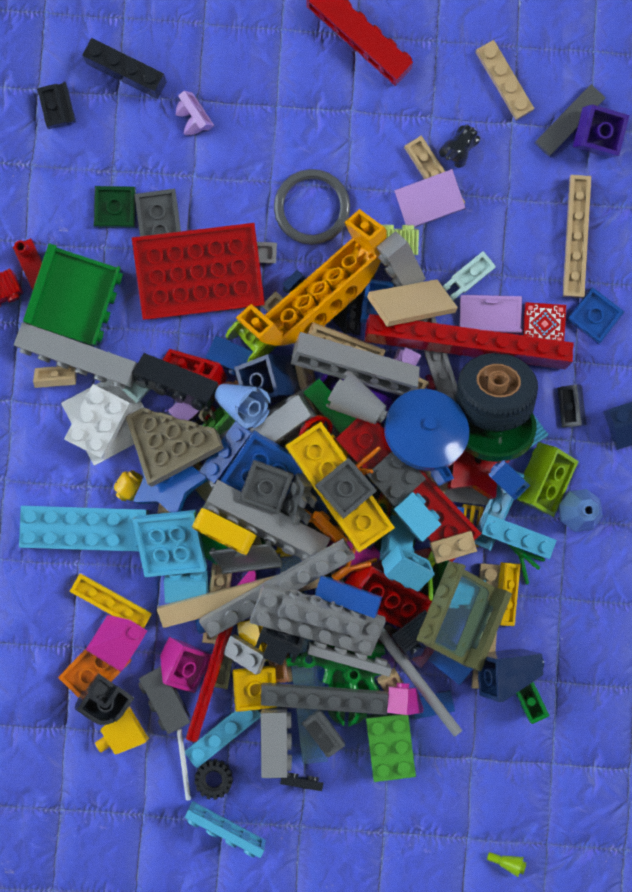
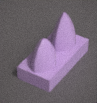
M183 91L179 95L181 100L176 108V116L184 117L191 114V118L185 126L184 135H194L202 130L209 131L214 127V124L194 94Z

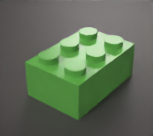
M387 713V715H366L374 782L416 777L408 715Z

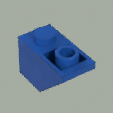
M504 460L501 463H496L491 468L489 476L515 500L530 487Z

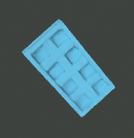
M192 801L185 815L190 825L194 827L201 826L207 829L206 832L216 838L220 836L225 839L228 845L244 849V853L248 856L261 858L265 849V839Z

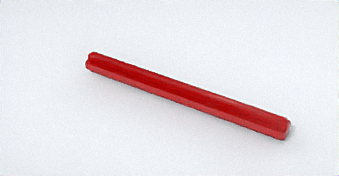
M233 626L217 636L186 735V739L191 742L198 741L224 658L223 653Z

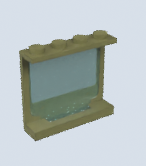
M449 561L416 641L465 667L481 672L512 593L495 588L465 570V565Z

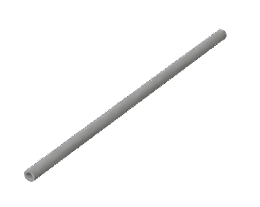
M284 500L283 505H282V508H281V512H282L283 514L289 516V514L286 512V510H285V508H284V503H285V500ZM338 568L329 573L331 577L332 574L339 570ZM343 577L339 581L344 583L347 579ZM383 627L379 636L380 641L454 737L462 731L460 726Z

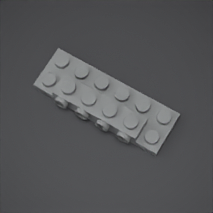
M263 583L250 617V623L369 656L372 655L386 622L385 617L381 615L372 618L344 608L342 605H336L334 601H325L319 596H309L297 590H287Z

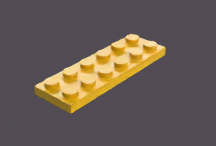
M322 422L285 446L358 553L395 528L372 495L347 517L342 519L315 487L317 483L347 459Z

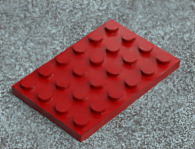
M255 223L132 237L143 320L245 308L250 304L253 306L265 305Z

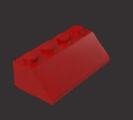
M373 566L353 571L344 582L382 596L377 615L384 616L386 621L399 628L403 627L423 610L428 612L432 603L429 600V596L412 588L408 589L396 580L388 579L384 572Z

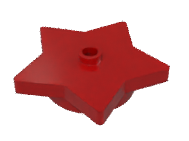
M464 450L461 456L448 466L454 479L448 482L447 489L473 488L490 500L495 498L497 483L489 474L491 473V468L498 462L476 458Z

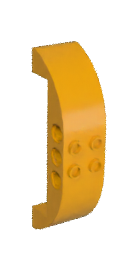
M359 209L344 222L352 237L351 240L268 313L264 315L250 304L236 319L261 342L275 346L295 343L300 332L308 333L312 322L325 326L364 290L376 273L381 262L378 258L380 253L377 246L386 239L385 227Z

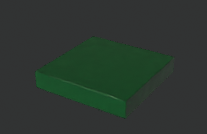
M95 186L94 227L135 228L136 187Z

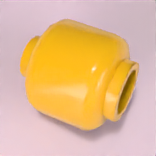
M130 470V472L124 471L114 484V489L117 492L116 496L122 501H134L143 477L134 470Z

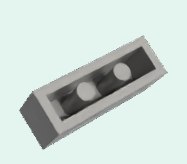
M396 231L377 246L380 253L378 258L387 266L385 271L393 279L391 282L394 284V287L420 283L426 279L409 243Z

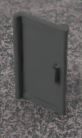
M266 541V544L252 545L247 555H243L231 548L220 550L211 548L209 552L211 557L221 567L222 574L282 567V559L271 546V541Z

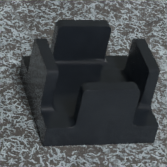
M263 627L255 647L259 649L261 642L267 644L263 654L264 659L282 665L287 653H291L293 656L290 662L295 663L304 638Z

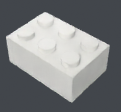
M93 384L64 440L105 459L133 405Z

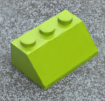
M538 442L524 471L523 479L530 487L516 500L554 517L579 461L557 447Z

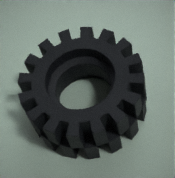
M209 759L203 763L195 774L194 783L197 786V792L200 791V795L202 797L206 796V799L209 800L210 798L217 800L219 797H224L229 792L233 782V773L229 769L230 766L224 764L222 760L218 761V759ZM215 771L221 775L222 782L219 786L211 787L207 784L206 775L209 772Z

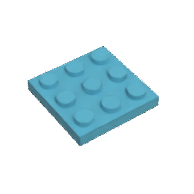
M196 510L134 516L132 521L145 577L206 571L207 565L201 535L191 527L197 517Z

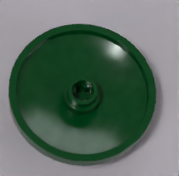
M532 413L531 417L521 426L507 431L484 430L468 421L469 439L465 451L476 458L491 462L509 461L520 457L529 450L535 439L537 424L534 414Z

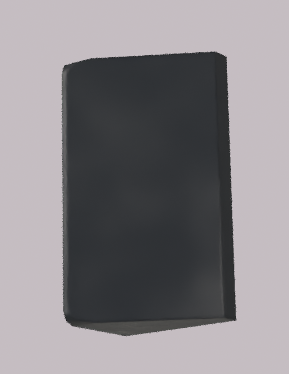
M582 385L557 387L562 428L586 425Z

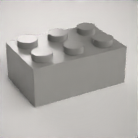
M287 707L267 708L261 711L262 778H287L288 771H292V754L288 755V750H291L292 733H288V728H291V712H287Z

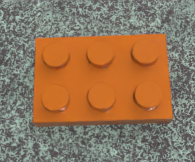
M85 649L58 678L79 698L82 691L87 689L97 673L112 682L121 672Z

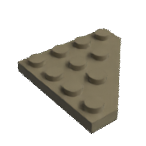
M144 407L126 416L147 484L151 487L224 449L218 431L214 428L204 427L184 419H177L171 415L161 412L157 413Z

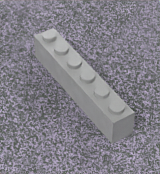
M22 322L14 342V346L20 348V353L28 356L34 353L38 355L37 359L48 363L51 359L57 362V366L68 369L71 366L76 368V373L87 376V373L95 375L94 379L104 383L106 380L113 381V386L125 389V386L132 388L134 384L132 371L137 365L135 361Z
M303 332L299 333L294 344L291 361L293 365L342 379L347 377L344 373L349 370L364 385L400 396L409 391L416 390L418 387L420 369L418 366Z
M293 395L286 400V404L282 407H277L270 411L265 421L258 427L250 429V431L253 432L255 430L276 444L281 445L301 431L305 421L317 415L305 397ZM208 479V483L213 488L215 484Z
M219 480L215 483L203 506L204 509L263 538L265 543L266 541H271V545L282 548L286 554L295 555L301 558L302 561L325 549L330 540L329 537L300 522L299 525H295L291 517L281 512L276 514L240 501L239 496L241 492Z

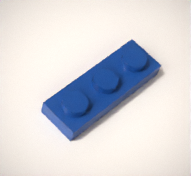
M235 421L221 440L224 449L211 455L199 471L214 484L217 480L220 481L252 432Z

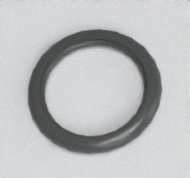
M317 169L301 170L290 175L277 190L274 199L275 219L281 230L294 241L310 245L325 243L336 237L345 227L344 222L350 215L349 195L344 185L332 174ZM318 179L324 181L336 191L339 197L340 213L338 219L330 229L321 234L310 235L301 233L289 224L285 216L284 200L286 195L296 183L303 180Z

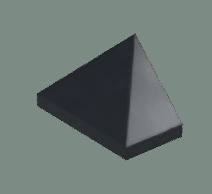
M360 294L333 318L343 333L360 335L362 295Z

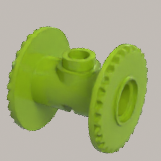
M238 320L226 333L228 340L240 336L253 351L247 362L270 354L276 348L275 345L261 342Z

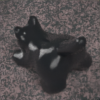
M468 124L461 125L454 138L446 141L439 150L440 156H446V160H452L456 168L463 167L466 164L469 151L480 142V137L477 135L478 132Z

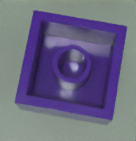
M593 104L583 107L573 148L608 158L619 156L630 115Z

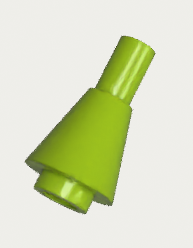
M491 852L488 853V861L500 864L502 868L516 877H519V874H524L527 862L523 861L524 857L500 856Z

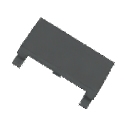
M321 710L315 711L301 722L326 757H331L345 746V741Z

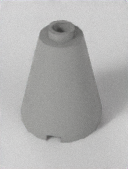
M347 370L344 373L347 377L344 381L340 379L328 398L330 403H327L326 407L372 424H376L378 421L382 423L388 413L385 411L386 405L352 372Z

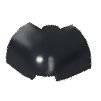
M97 673L87 689L82 691L75 704V710L96 724L109 725L115 721L117 722L123 716L134 700V697Z

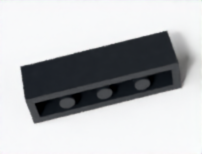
M93 38L90 39L82 54L87 65L156 99L159 98L167 83L164 73Z
M143 353L132 371L134 381L139 387H147L159 395L172 397L176 402H184L196 410L209 412L215 402V391L219 387L218 382L149 354Z

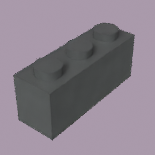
M161 666L139 678V688L143 694L146 693L150 699L148 701L149 707L153 713L156 712L160 718L158 723L163 731L166 730L170 734L191 722L192 718L177 689L163 683Z

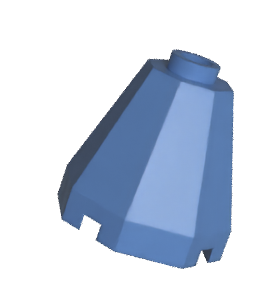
M587 489L568 491L558 507L560 522L568 526L573 532L593 530L603 517L601 500Z

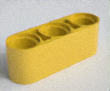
M204 508L200 509L191 526L199 533L243 555L248 554L256 538V535Z

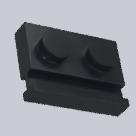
M66 81L61 84L56 83L37 88L47 129L68 125V123L72 122L76 123Z
M288 772L287 778H281L280 781L282 785L318 791L323 789V782H319V777L307 776L305 780L299 779V774Z

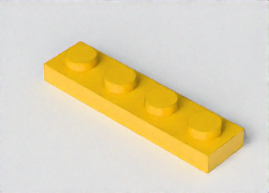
M82 573L78 575L69 591L108 614L129 619L142 628H145L153 614Z

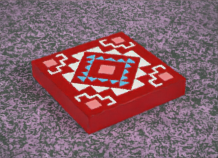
M524 303V336L559 341L565 340L566 305Z

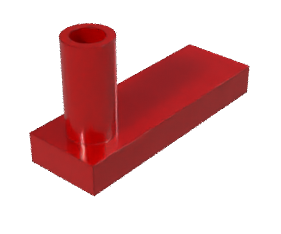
M30 238L26 241H17L13 249L33 290L42 259L33 240Z

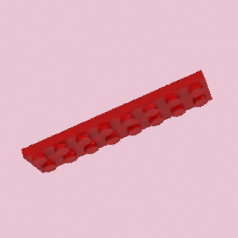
M357 418L335 438L356 463H359L378 446L381 447L378 453L361 466V468L365 469L374 468L392 452L387 444L384 428L378 422L372 424ZM419 470L426 479L412 492L414 494L419 493L425 499L426 503L424 505L428 510L433 509L439 515L440 519L438 521L442 524L427 539L433 542L472 531L475 541L482 533L423 470Z

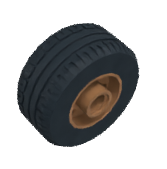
M497 353L480 355L470 360L462 368L458 379L456 403L463 410L467 420L481 429L489 431L511 430L521 426L531 417L537 398L538 381L529 366L514 356Z

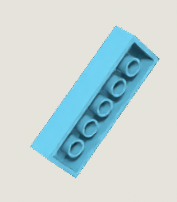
M21 506L19 548L139 551L132 519L134 516L149 515V510Z

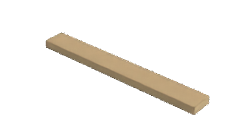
M275 576L158 606L157 612L162 626L165 628L200 619ZM320 578L297 591L302 592L317 588Z

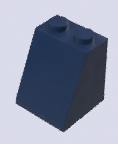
M267 354L234 367L239 385L259 387L265 390L270 397V403L280 402L300 391L295 365L291 364L292 355Z
M525 649L489 652L481 672L478 671L479 695L497 702H504L543 676L544 659L542 654Z

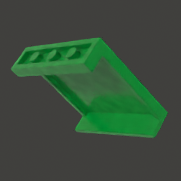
M48 243L23 322L96 347L97 342L101 343L104 331H101L103 323L107 324L111 312L107 311L109 304H114L117 295L114 292L116 284L120 285L123 273H120L121 268L57 248L56 245Z

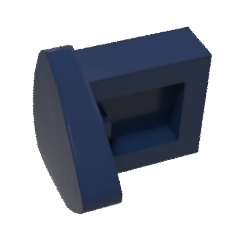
M296 270L283 283V290L287 293L293 291L305 280L303 274Z

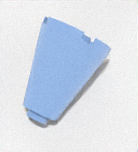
M221 384L215 391V400L244 428L258 427L269 414L267 408L268 403H270V397L265 390L259 387Z

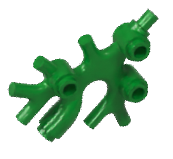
M377 641L372 655H368L367 658L375 659L376 657L381 658V656H384L385 649L383 643ZM327 644L328 647L335 648V646ZM307 651L299 654L295 663L290 662L291 658H286L287 667L296 665L298 668L323 667L325 670L323 683L331 684L333 674L340 670L343 671L344 681L349 683V689H358L357 683L364 681L370 690L380 691L374 681V677L381 674L309 655ZM307 655L312 659L309 664L305 661ZM351 671H354L356 674L354 679L350 678Z

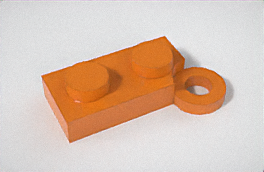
M305 509L311 516L310 522L325 536L329 537L333 544L343 538L346 542L348 541L344 536V531L339 526L333 525L326 513L315 511L311 514Z

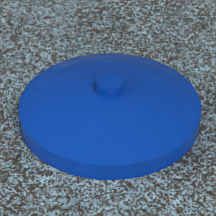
M417 389L404 393L394 401L385 418L384 433L391 451L403 463L415 469L435 471L450 466L461 456L468 443L469 426L463 410L449 396L431 389Z

